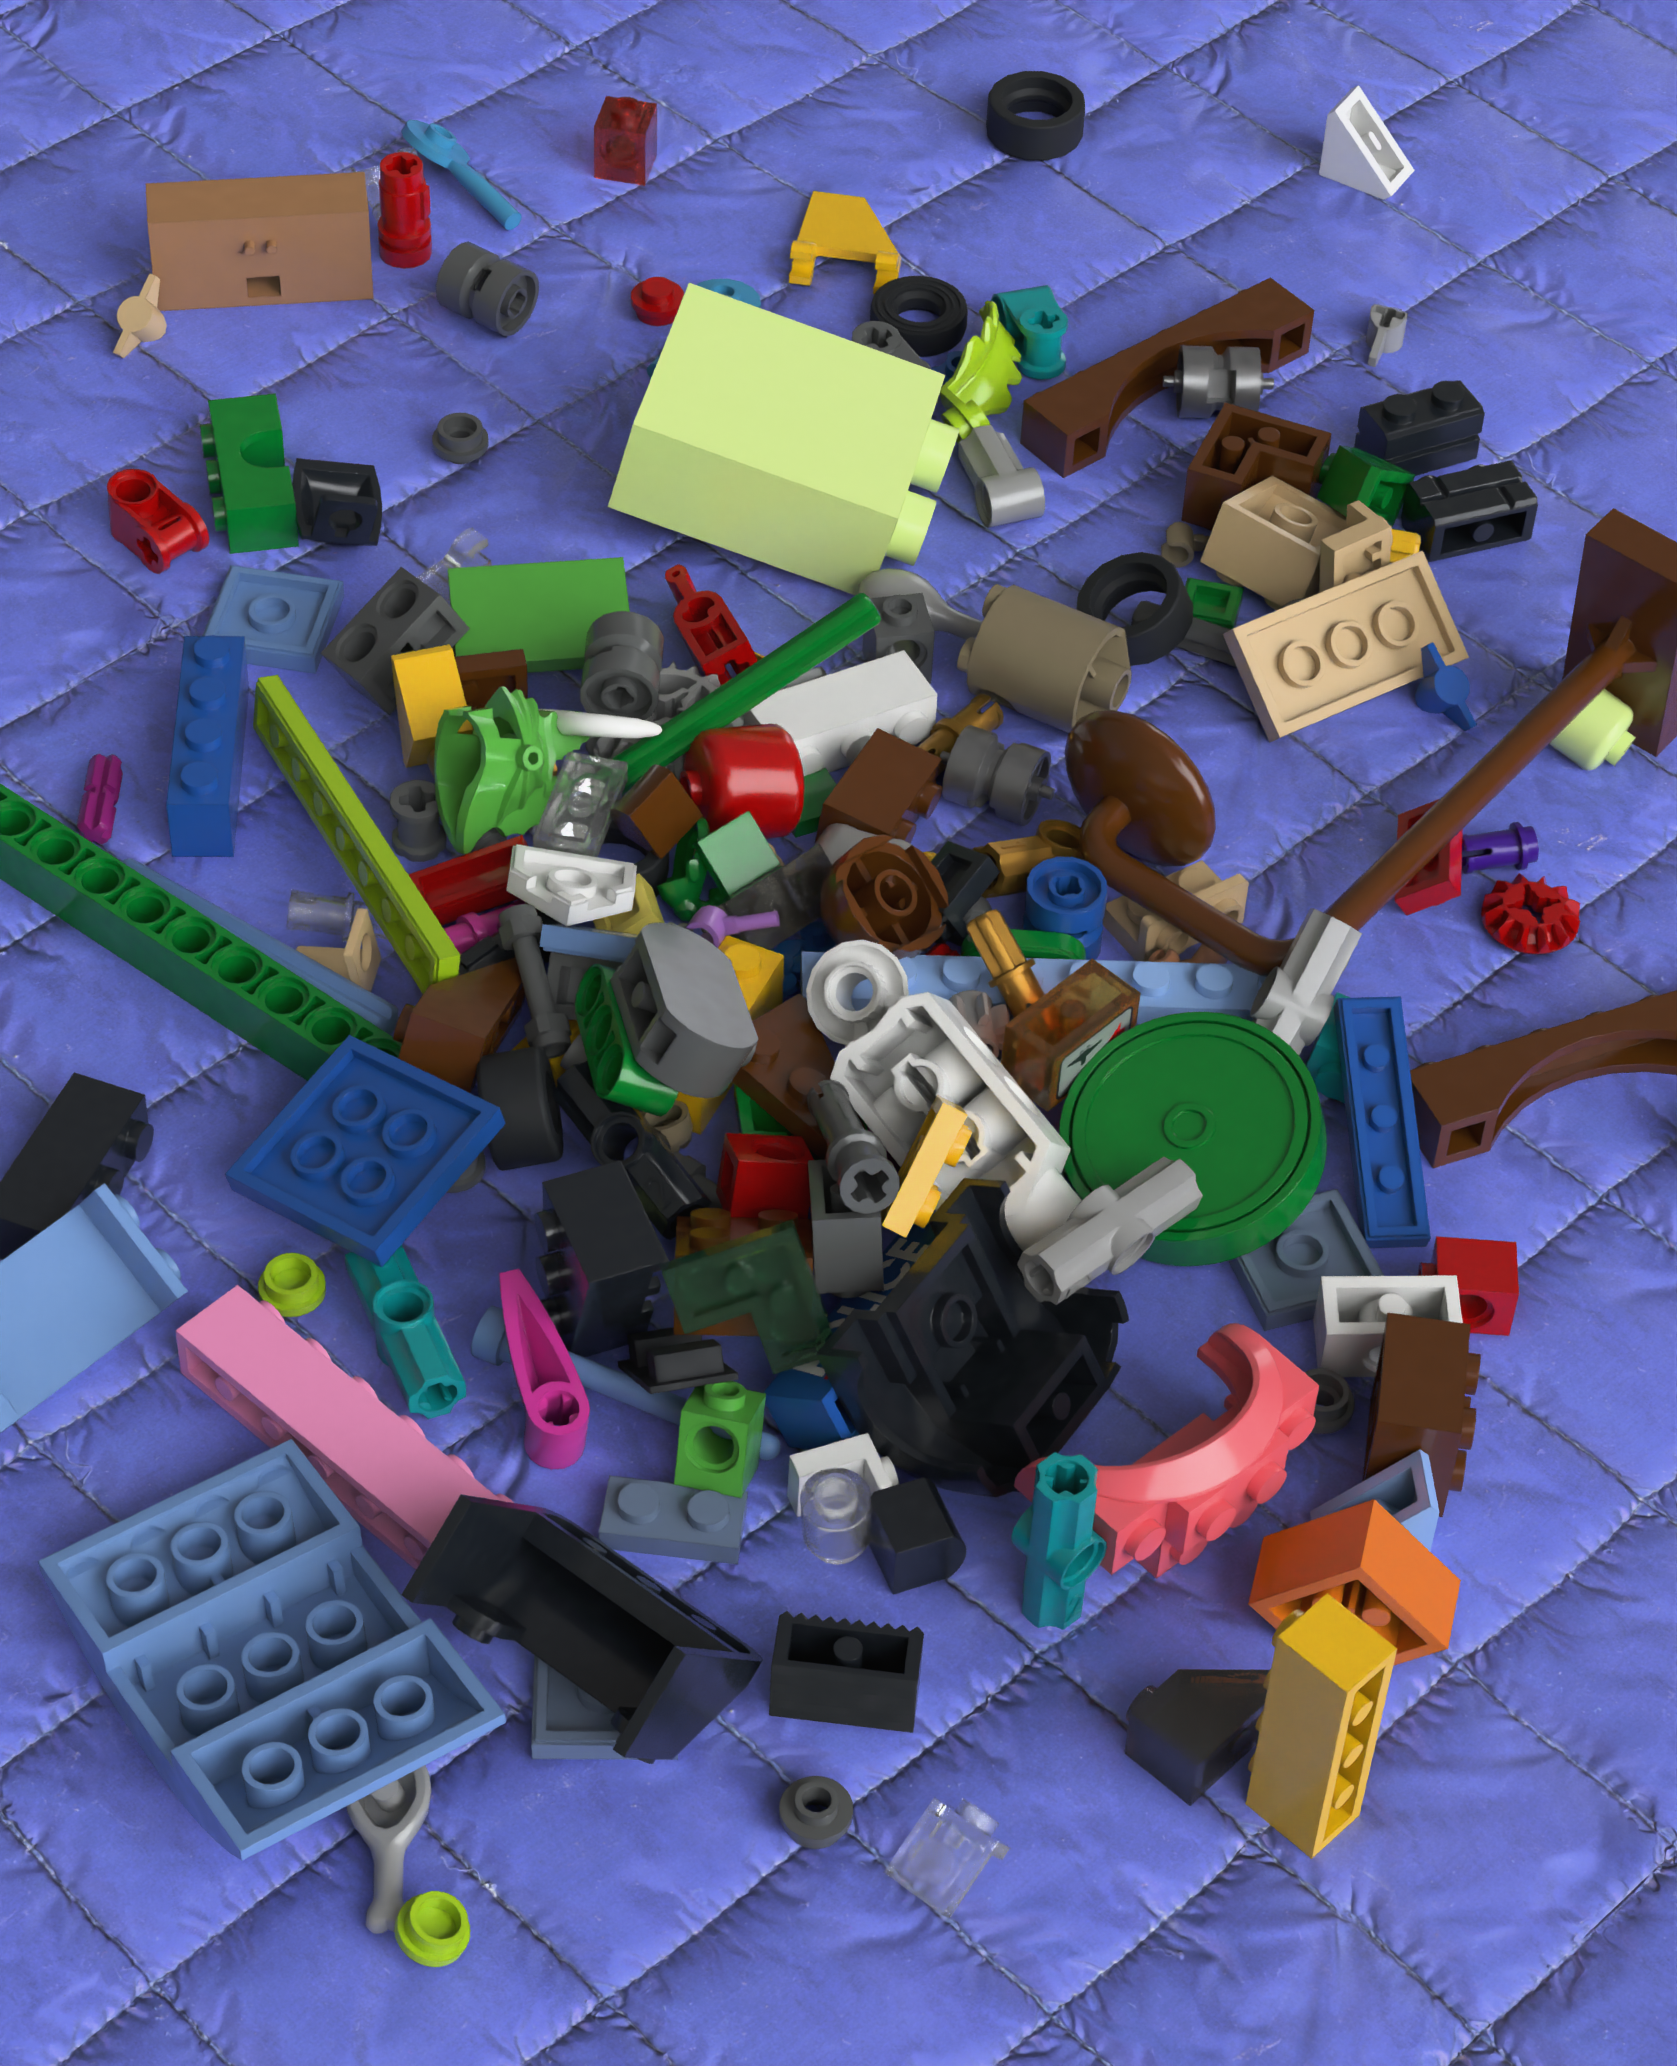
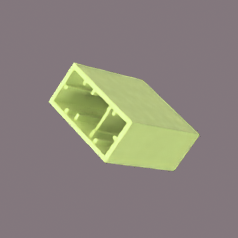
M689 283L633 422L608 507L841 591L857 595L859 584L873 571L880 570L885 556L914 566L937 501L910 492L908 489L910 484L934 493L938 492L959 433L958 428L931 419L945 374Z

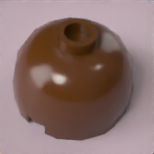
M884 834L863 838L838 858L826 874L820 893V916L826 931L836 945L842 942L866 940L881 944L894 954L898 960L905 957L913 958L927 949L943 934L946 924L940 927L942 913L938 910L939 908L946 909L948 907V893L939 871L927 856L913 845L905 850L897 844L889 843L894 837Z

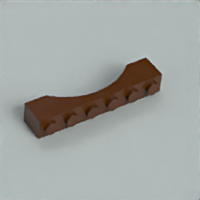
M1270 277L1025 399L1023 403L1020 444L1062 478H1065L1104 458L1110 439L1120 422L1137 405L1156 393L1170 388L1163 387V376H1174V371L1177 370L1178 354L1181 345L1212 346L1217 355H1222L1227 347H1258L1261 356V373H1270L1309 352L1314 309Z
M1677 990L1662 995H1650L1638 1002L1609 1011L1593 1012L1579 1020L1549 1029L1540 1028L1519 1038L1495 1045H1483L1472 1052L1439 1062H1427L1410 1070L1419 1146L1431 1167L1437 1168L1490 1151L1501 1131L1522 1109L1543 1095L1573 1082L1617 1073L1651 1072L1677 1075Z

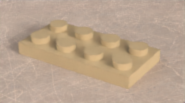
M1423 551L1247 622L1223 634L1269 743L1423 678L1421 648L1432 642L1446 666H1451L1469 658Z

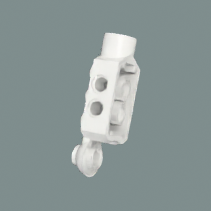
M866 940L842 942L825 952L811 971L806 995L808 1012L817 1029L833 1042L845 1045V1048L838 1053L830 1079L838 1081L845 1086L854 1110L871 1131L880 1138L883 1146L901 1167L936 1095L961 1106L967 1113L963 1124L968 1126L972 1134L956 1166L953 1168L943 1163L933 1183L938 1186V1191L942 1192L935 1210H938L964 1178L1006 1181L1011 1191L1005 1202L1007 1226L1022 1251H1025L1065 1224L1072 1211L1082 1201L1061 1175L1071 1148L949 1000L929 992L909 995L907 975L898 958L881 944ZM869 979L873 989L871 1001L865 1008L855 1011L851 999L853 989L861 981Z

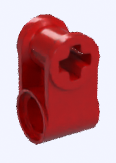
M125 469L117 472L109 479L107 493L111 535L140 558L142 563L153 573L161 574L170 567V562L190 550L200 552L209 545L208 530L199 513L191 505L180 500L162 485L153 474L140 469Z

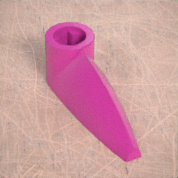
M519 1268L501 1272L499 1277L505 1332L517 1387L526 1412L524 1431L525 1451L529 1458L541 1467L564 1469L575 1464L583 1454L590 1414L589 1401L564 1342L530 1283Z

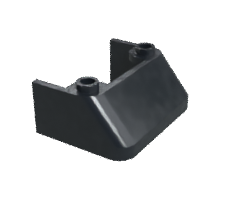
M461 1494L402 1593V1596L412 1603L447 1607L456 1614L452 1621L453 1625L465 1635L478 1642L489 1644L493 1637L504 1640H514L615 1713L611 1719V1724L620 1734L616 1739L614 1751L624 1758H637L649 1764H654L656 1759H674L749 1685L763 1661L762 1657L745 1642L579 1525L558 1513L542 1507Z

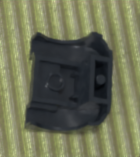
M964 1178L928 1221L936 1236L934 1241L875 1311L853 1309L816 1353V1356L855 1429L860 1435L869 1434L876 1451L881 1456H888L895 1466L916 1479L922 1477L930 1479L936 1487L966 1494L999 1497L1013 1491L1019 1492L1014 1487L1015 1478L1024 1467L1039 1458L1048 1457L1054 1452L1059 1453L1109 1389L1121 1368L1119 1364L1112 1362L1118 1343V1323L1124 1324L1128 1322L1129 1317L1120 1291L1083 1287L1057 1305L1050 1301H1038L1025 1287L1023 1274L1017 1266L1023 1251L1011 1235L1005 1218V1202L1011 1192L1006 1181Z

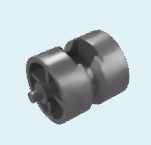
M1181 345L1178 354L1177 370L1174 371V376H1163V387H1173V392L1176 393L1178 418L1209 419L1215 410L1221 411L1225 402L1258 412L1260 395H1262L1263 389L1273 390L1274 379L1263 377L1258 347H1227L1222 355H1217L1212 346Z
M968 725L960 733L951 753L942 751L940 755L941 763L947 765L942 787V794L945 800L969 808L974 806L981 808L989 801L990 807L995 808L998 818L1025 826L1033 818L1042 797L1052 800L1055 788L1046 786L1051 767V754L1047 750L1026 743H1013L1005 750L1004 744L998 742L996 733Z

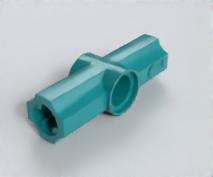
M401 1245L383 1267L353 1252L345 1254L347 1273L375 1333L377 1355L384 1364L390 1367L410 1413H420L425 1415L427 1419L450 1413L453 1406L459 1400L466 1397L465 1380L435 1317L432 1293L425 1285L419 1283L403 1246Z
M1054 1452L1036 1465L1032 1505L1019 1518L1011 1535L1012 1543L1026 1555L1021 1613L1037 1628L1053 1626L1064 1630L1081 1617L1086 1579L1100 1565L1107 1550V1542L1093 1530L1098 1491L1096 1488L1098 1469L1082 1454L1064 1456Z

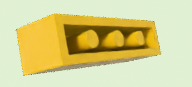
M1328 1593L1305 1613L1301 1609L1290 1613L1281 1622L1272 1637L1271 1643L1275 1650L1271 1669L1263 1684L1267 1693L1263 1712L1260 1714L1255 1726L1259 1735L1255 1753L1248 1764L1251 1777L1245 1803L1311 1859L1360 1815L1397 1652L1395 1646Z

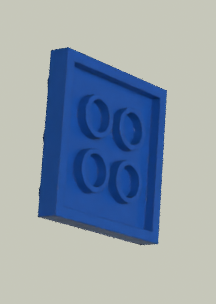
M349 1035L225 1173V1177L234 1192L383 1267L506 1123L500 1107Z

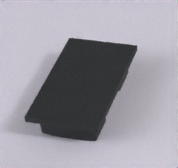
M674 1327L627 1335L630 1359L618 1361V1368L650 1394L739 1380L738 1373L723 1362L721 1344L714 1339L702 1340L701 1335H674Z

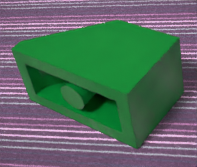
M1339 445L1337 452L1331 453L1321 468L1319 483L1322 486L1317 498L1345 517H1347V505L1359 500L1375 514L1383 517L1393 527L1404 502L1406 484L1413 482L1415 474L1361 449Z

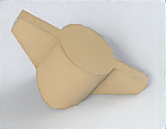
M149 273L139 296L127 298L118 308L117 322L123 331L113 353L121 358H125L141 342L161 339L166 333L167 324L165 318L157 308L160 279L157 276Z

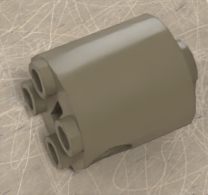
M995 584L989 590L982 609V615L985 618L976 638L969 637L965 641L957 660L958 670L967 673V685L970 693L974 695H988L991 697L990 701L997 702L1018 713L1067 733L1071 731L1080 718L1094 711H1117L1127 695L1132 677L1125 629L1014 584L1008 588Z

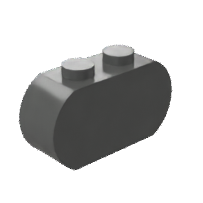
M668 923L648 924L642 928L635 939L636 944L626 960L617 968L610 979L634 1058L650 1075L674 1090L699 1098L718 1097L726 1091L739 1069L751 1061L756 1050L757 1041L759 1040L732 962L715 945L690 930Z

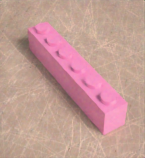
M236 1285L175 1330L181 1374L270 1448L292 1439L351 1516L415 1570L418 1568L461 1494L514 1503L503 1494L494 1495L474 1478L470 1468L462 1459L454 1454L445 1455L426 1439L422 1429L413 1419L406 1415L398 1416L379 1401L375 1391L364 1379L358 1376L351 1378L331 1361L327 1351L320 1343L312 1338H302L286 1325L279 1311L271 1303L265 1300L258 1302L239 1285Z

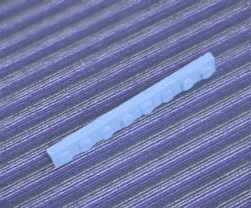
M801 951L800 990L801 995L806 1000V988L811 971L825 952ZM917 955L913 958L905 957L899 959L907 975L909 995L929 992L949 1000L959 992L975 990L987 993L992 1000L993 1007L1006 1004L998 987L990 988L988 982L993 978L981 957ZM1033 958L1036 964L1031 967L1049 1003L1059 1016L1052 1022L1091 1023L1094 1019H1109V1023L1130 1006H1133L1131 1024H1142L1159 1017L1185 1012L1223 1013L1252 1021L1253 1018L1250 1017V1011L1256 995L1266 979V976H1260L1236 964ZM869 979L861 981L853 989L851 999L855 1011L865 1008L871 1001L873 989ZM1028 1003L1026 1006L1033 1019H1039L1033 1006ZM1008 1008L1009 1021H1015L1011 1011Z

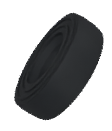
M907 276L894 279L876 291L871 303L870 321H883L894 326L919 357L938 355L951 350L962 340L967 327L968 310L964 296L953 285L937 278ZM909 310H924L936 314L939 318L929 322H913L900 317L899 314Z

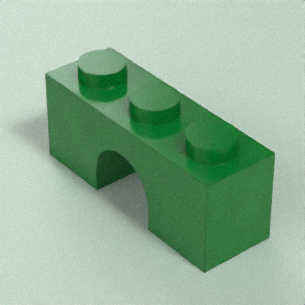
M276 393L208 400L210 423L200 424L203 458L214 457L215 459L205 461L209 494H220V497H211L215 531L227 532L230 554L299 547L296 503L289 466H285L283 433Z

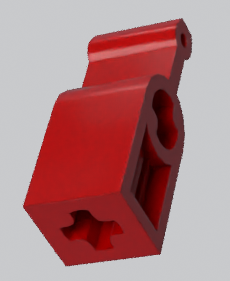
M680 564L665 571V579L678 604L673 614L674 622L703 677L717 674L722 686L732 679L725 665L729 663L736 675H738L758 661L749 640L720 595L709 590L697 592L687 569Z

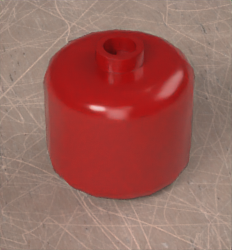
M761 724L708 729L700 732L695 737L689 751L685 754L683 771L680 773L679 782L703 814L702 817H705L709 824L710 832L715 831L747 811H750L766 839L785 837L794 831L800 821L804 806V775L798 748L792 736L778 724Z

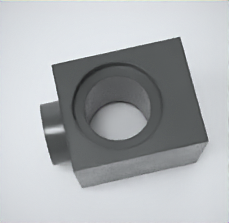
M923 593L870 598L880 613L881 621L863 634L862 652L865 662L904 650L929 684H931L935 632Z

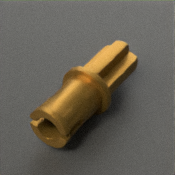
M993 909L972 919L966 925V928L993 978L988 984L990 988L998 987L1020 1028L1021 1035L1025 1036L1038 1028L1026 1006L1028 1003L1033 1006L1043 1026L1059 1017L1057 1012L1053 1010L1031 969L1036 964L1034 959L1026 960L1001 912Z

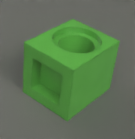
M734 1381L696 1386L681 1410L674 1484L704 1491H716L723 1495L742 1498L759 1467L766 1393L746 1390L743 1385ZM710 1426L725 1430L732 1439H725L716 1435Z

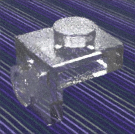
M934 1797L884 1873L941 1915L950 1918L991 1856L1003 1860L1010 1847L993 1835L1000 1823L975 1804L963 1798L957 1808Z

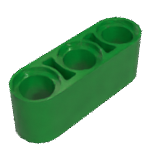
M595 963L583 975L578 986L574 1004L575 1015L595 1092L598 1097L662 1117L673 1106L679 1091L654 1078L635 1060L610 982L616 970Z

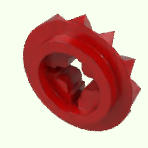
M1518 873L1512 883L1501 880L1496 881L1492 892L1484 896L1481 918L1487 932L1500 944L1522 953L1546 954L1558 951L1574 940L1580 926V903L1568 898L1567 886L1551 888L1547 885L1545 876L1537 882H1530ZM1530 905L1535 912L1542 913L1540 923H1538L1536 917L1532 916L1529 910L1522 909V906Z

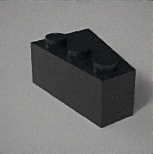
M620 1160L542 1182L543 1211L537 1212L534 1215L536 1232L544 1250V1255L536 1257L535 1260L538 1279L545 1294V1298L540 1301L553 1321L567 1351L582 1357L628 1345L627 1335L648 1330L654 1308L651 1300L645 1301V1298L658 1294L661 1288L658 1275L654 1277L652 1275L654 1272L666 1269L669 1262Z

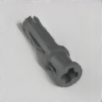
M831 1079L820 1081L818 1084L824 1096L820 1098L812 1087L806 1099L807 1107L811 1115L814 1116L828 1145L826 1167L833 1180L838 1183V1192L848 1208L862 1214L877 1213L887 1208L895 1200L900 1188L899 1175L893 1164L887 1160V1151L880 1138L871 1131L864 1130L849 1100V1094L845 1086Z

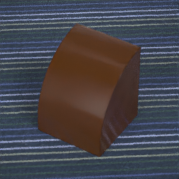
M657 764L652 765L610 810L613 821L623 835L659 859H662L703 816L673 772Z

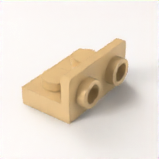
M1359 500L1347 505L1346 529L1321 539L1319 593L1390 564V553L1393 543L1392 526Z
M1201 860L1165 877L1237 922L1243 923L1249 882L1241 874H1236L1222 881ZM1124 895L1106 903L1103 926L1136 961H1148L1149 957L1160 949H1163L1165 953L1169 949H1173L1178 954H1181L1187 948L1200 943Z

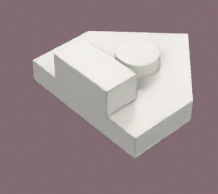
M516 844L512 848L506 891L533 905L536 909L567 927L632 911L637 865L630 862Z

